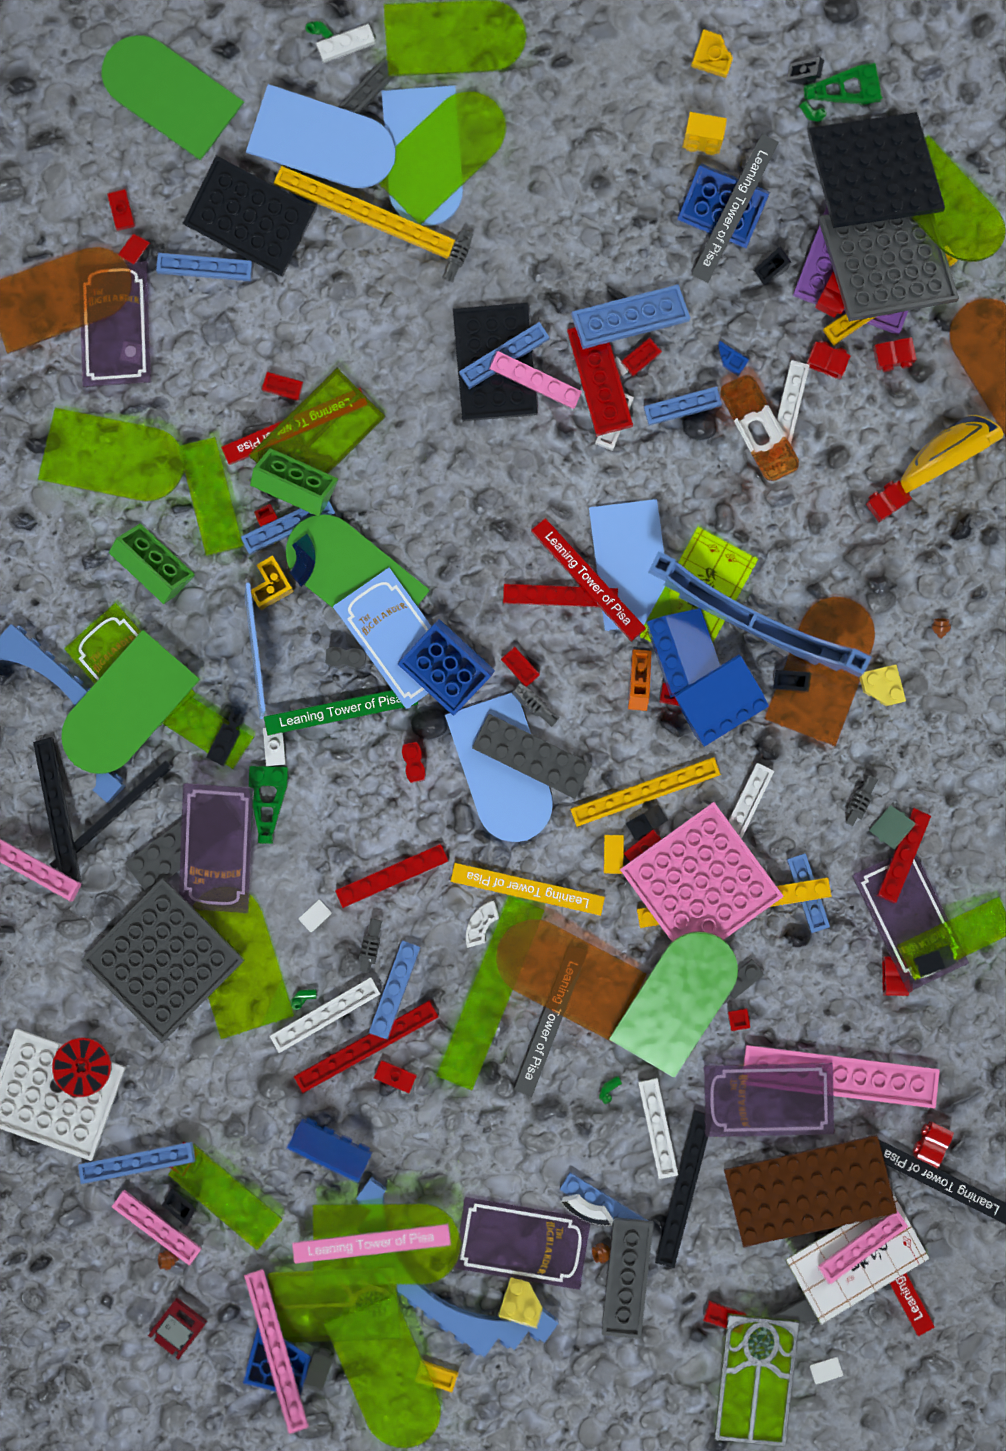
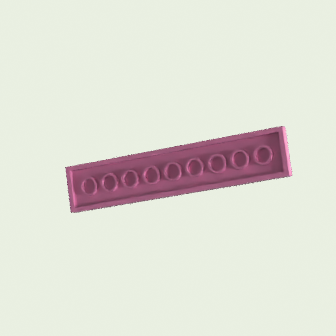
M745 1045L743 1069L822 1068V1073L826 1072L827 1095L936 1109L940 1069ZM819 1070L742 1072L743 1075H748L747 1079H742V1081H747L741 1082L746 1085L824 1095V1076H819Z

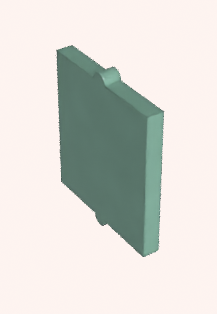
M890 805L869 831L878 837L880 842H884L895 849L915 826V822L906 817L904 812L901 813Z

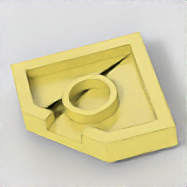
M897 664L864 672L859 677L863 693L877 699L884 706L906 702Z
M511 1277L499 1317L537 1328L543 1311L540 1302L529 1282Z

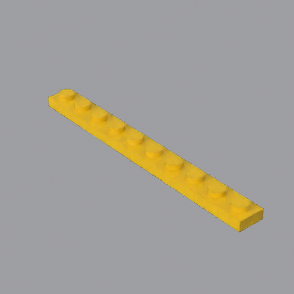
M283 166L280 167L274 181V185L446 259H448L453 244L456 241Z
M822 878L776 886L784 897L770 907L832 897L829 879ZM647 907L637 909L640 928L659 925Z

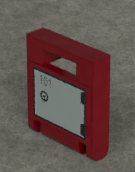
M176 1298L148 1334V1337L151 1338L156 1334L157 1337L154 1341L171 1355L175 1351L179 1352L175 1357L179 1360L208 1321L179 1298ZM179 1310L195 1321L192 1326L177 1315Z

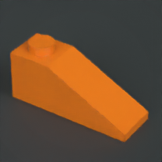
M632 650L628 709L647 711L650 697L652 651Z

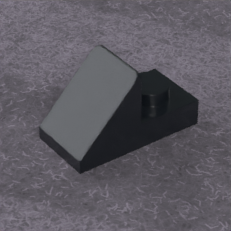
M816 57L790 63L787 82L799 85L816 83V79L822 76L824 59Z
M776 670L773 689L794 691L800 694L809 692L811 672Z
M659 804L625 824L636 840L662 825L668 819Z
M171 1188L162 1206L180 1222L188 1226L198 1208V1202L186 1198L177 1189Z

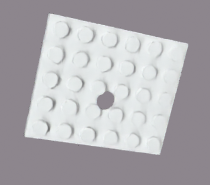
M15 1029L0 1069V1129L92 1161L126 1067L111 1062L109 1080L100 1091L93 1095L75 1097L64 1091L54 1092L51 1087V1081L54 1079L52 1063L56 1052L63 1044ZM78 1063V1071H86V1069L84 1068L86 1064Z

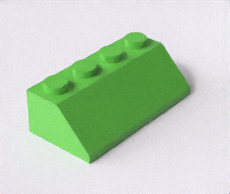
M269 448L253 468L250 486L311 514L320 516L331 498L338 478Z
M141 523L117 537L108 552L163 604L174 598L195 576L187 566Z

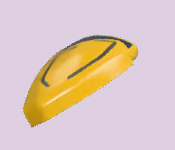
M969 415L947 427L929 441L909 464L901 478L903 489L908 493L1001 440L1004 436L1001 427L995 422L978 415Z

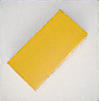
M604 835L603 873L622 874L620 869L623 868L624 835Z
M421 1360L415 1381L452 1393L458 1371Z

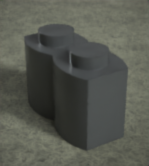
M330 647L326 649L325 663L332 668H344L347 666L350 669L360 670L365 668L366 653L356 648L344 650L339 647Z

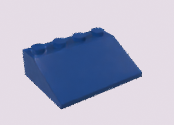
M701 163L677 220L712 234L739 179ZM756 187L730 242L747 248L769 197V191Z
M700 608L647 621L646 628L670 698L720 666Z
M440 619L434 623L398 663L408 675L453 716L495 672L487 662Z
M740 654L674 695L694 736L704 747L769 707L763 692Z
M311 1118L302 1119L286 1148L358 1183L372 1155V1152L369 1151L370 1147L362 1143L357 1145L352 1142L353 1139L346 1135L340 1137L334 1134L335 1130L327 1126L322 1128Z

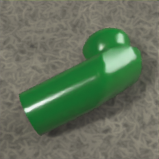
M321 21L309 22L305 26L306 32L312 35L321 34L325 39H329L334 35Z
M807 101L799 105V108L808 120L820 122L827 115L824 108L812 110Z
M317 989L299 990L291 999L292 1008L299 1010L307 999H317Z
M618 1076L603 1084L599 1099L604 1104L612 1101L611 1091L622 1084Z

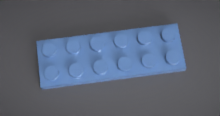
M679 284L576 310L571 314L583 349L689 322L691 319Z

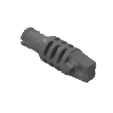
M463 229L454 242L447 259L448 266L442 277L444 280L448 279V282H454L456 273L463 266L469 252L473 237L471 232Z
M521 683L512 691L513 696L526 709L534 713L533 715L540 716L551 727L559 719L556 714L547 708L546 702H543L533 691Z
M867 775L861 789L856 791L846 811L850 814L846 824L854 826L857 818L862 820L872 800L871 793L878 782V779L873 776Z
M370 918L368 933L363 938L359 960L361 961L360 971L369 973L371 965L376 963L381 941L378 938L382 924L381 920Z

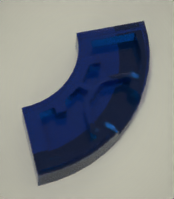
M308 534L292 545L296 552V562L289 573L301 588L310 579L316 562L314 545Z

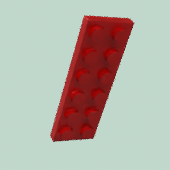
M576 328L567 329L596 437L632 428L633 422L610 342L583 349Z

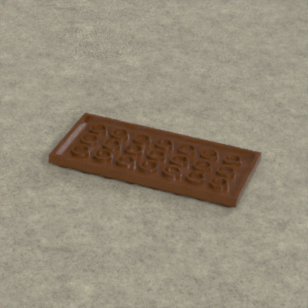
M877 1135L724 1169L743 1247L897 1214Z

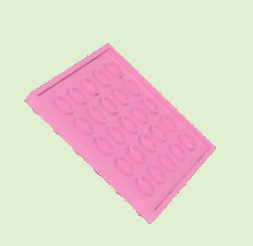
M715 802L620 869L672 942L678 937L691 932H707L724 940L784 897Z

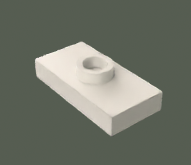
M263 728L266 766L286 765L283 733L267 736L266 728Z

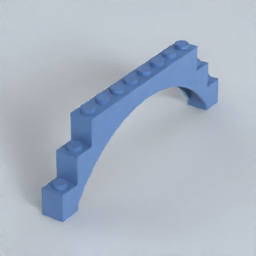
M659 551L648 573L664 580V586L680 593L678 598L813 665L821 663L835 671L843 669L860 677L864 674L872 658L855 648L840 646L802 633L736 602L694 576L676 562L675 559Z
M10 624L0 635V660L22 664L44 675L55 683L76 706L91 688L87 690L82 686L84 682L78 676L72 677L68 673L70 670L63 663L58 664L55 662L54 659L56 657L48 650L44 652L40 648L41 644L35 638H28L25 635L27 631L20 625L16 627ZM113 772L96 774V786L93 791L107 803H111L126 787L122 783L124 779L117 773L114 775L112 774Z
M372 1176L356 1197L359 1206L365 1210L367 1208L370 1209L358 1226L359 1234L389 1231L384 1209V1193L387 1188ZM398 1251L362 1255L359 1258L360 1266L363 1269L396 1267L398 1295L405 1296L408 1299L407 1302L414 1308L418 1306L422 1309L423 1314L428 1319H435L439 1322L438 1325L446 1332H452L458 1342L461 1344L465 1342L469 1345L470 1350L477 1356L482 1355L485 1358L498 1338L507 1349L511 1347L515 1350L528 1331L533 1339L538 1342L541 1340L545 1343L559 1324L558 1318L543 1307L538 1327L533 1328L500 1318L499 1316L477 1314L452 1305L426 1288L408 1269ZM373 1272L381 1283H388L390 1285L388 1279L382 1273Z

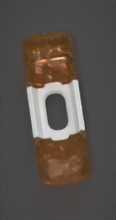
M744 375L724 384L720 391L721 398L764 478L768 481H776L794 473L799 467V459L782 432L755 378L750 375ZM758 420L763 424L770 438L767 444L759 445L755 442L748 429L750 422Z

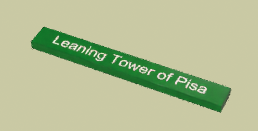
M393 690L264 716L267 736L405 707Z

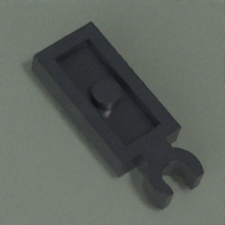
M231 713L229 716V725L223 723L206 758L222 766H225L241 734L237 728L245 720L241 717L239 722H234L233 719L236 715L234 713Z

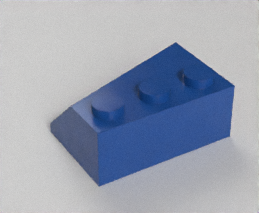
M258 1326L243 1384L277 1392ZM284 1339L301 1398L311 1356Z

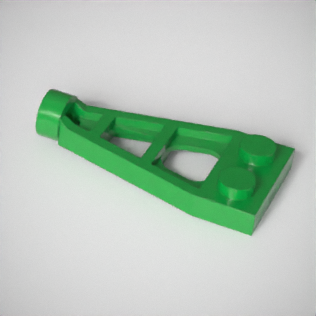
M876 63L859 65L817 83L804 85L805 100L862 105L881 102L882 94ZM857 78L860 93H847L844 82ZM838 83L840 94H827L826 86Z
M249 766L248 785L258 830V843L273 844L274 831L288 788V767ZM262 786H274L277 792L273 802L264 803L261 801L259 789ZM262 807L273 808V816L270 822H263L261 820ZM268 832L269 836H265L263 833Z

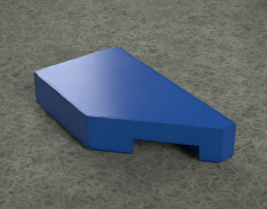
M720 341L718 348L722 366L739 377L750 359Z

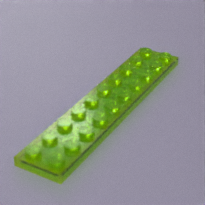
M509 895L436 1075L437 1077L471 1091L473 1090L545 911L544 909Z

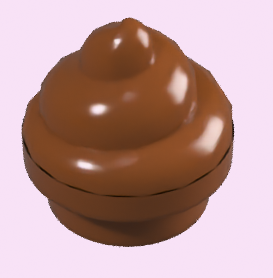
M937 618L934 619L931 628L939 638H943L951 630V624H949V619Z
M598 1243L592 1248V1256L596 1263H606L609 1260L610 1247L603 1243Z
M168 1250L158 1254L159 1268L165 1271L170 1270L179 1260L176 1255Z

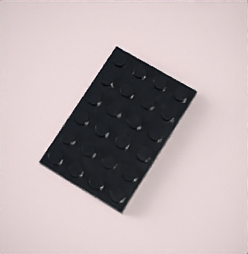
M216 155L183 221V225L283 277L317 209Z
M528 302L454 308L453 320L462 422L538 415L536 391L498 373L493 374L469 389L459 374V371L530 328ZM532 351L517 359L534 368Z

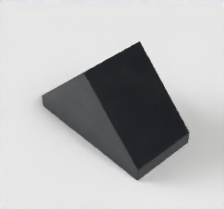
M778 247L753 271L762 284L766 285L786 272L791 264V260L784 250Z
M949 945L913 958L920 977L946 969L956 963Z

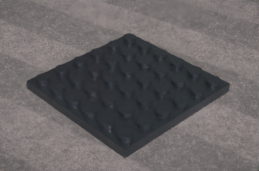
M917 112L808 128L807 134L833 228L944 212L945 205Z

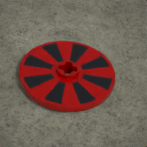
M72 1039L63 1044L54 1056L52 1063L54 1080L61 1090L71 1096L87 1097L100 1091L109 1080L111 1074L110 1056L107 1050L93 1039ZM78 1063H85L86 1065L84 1068L86 1069V1071L83 1070L79 1072Z

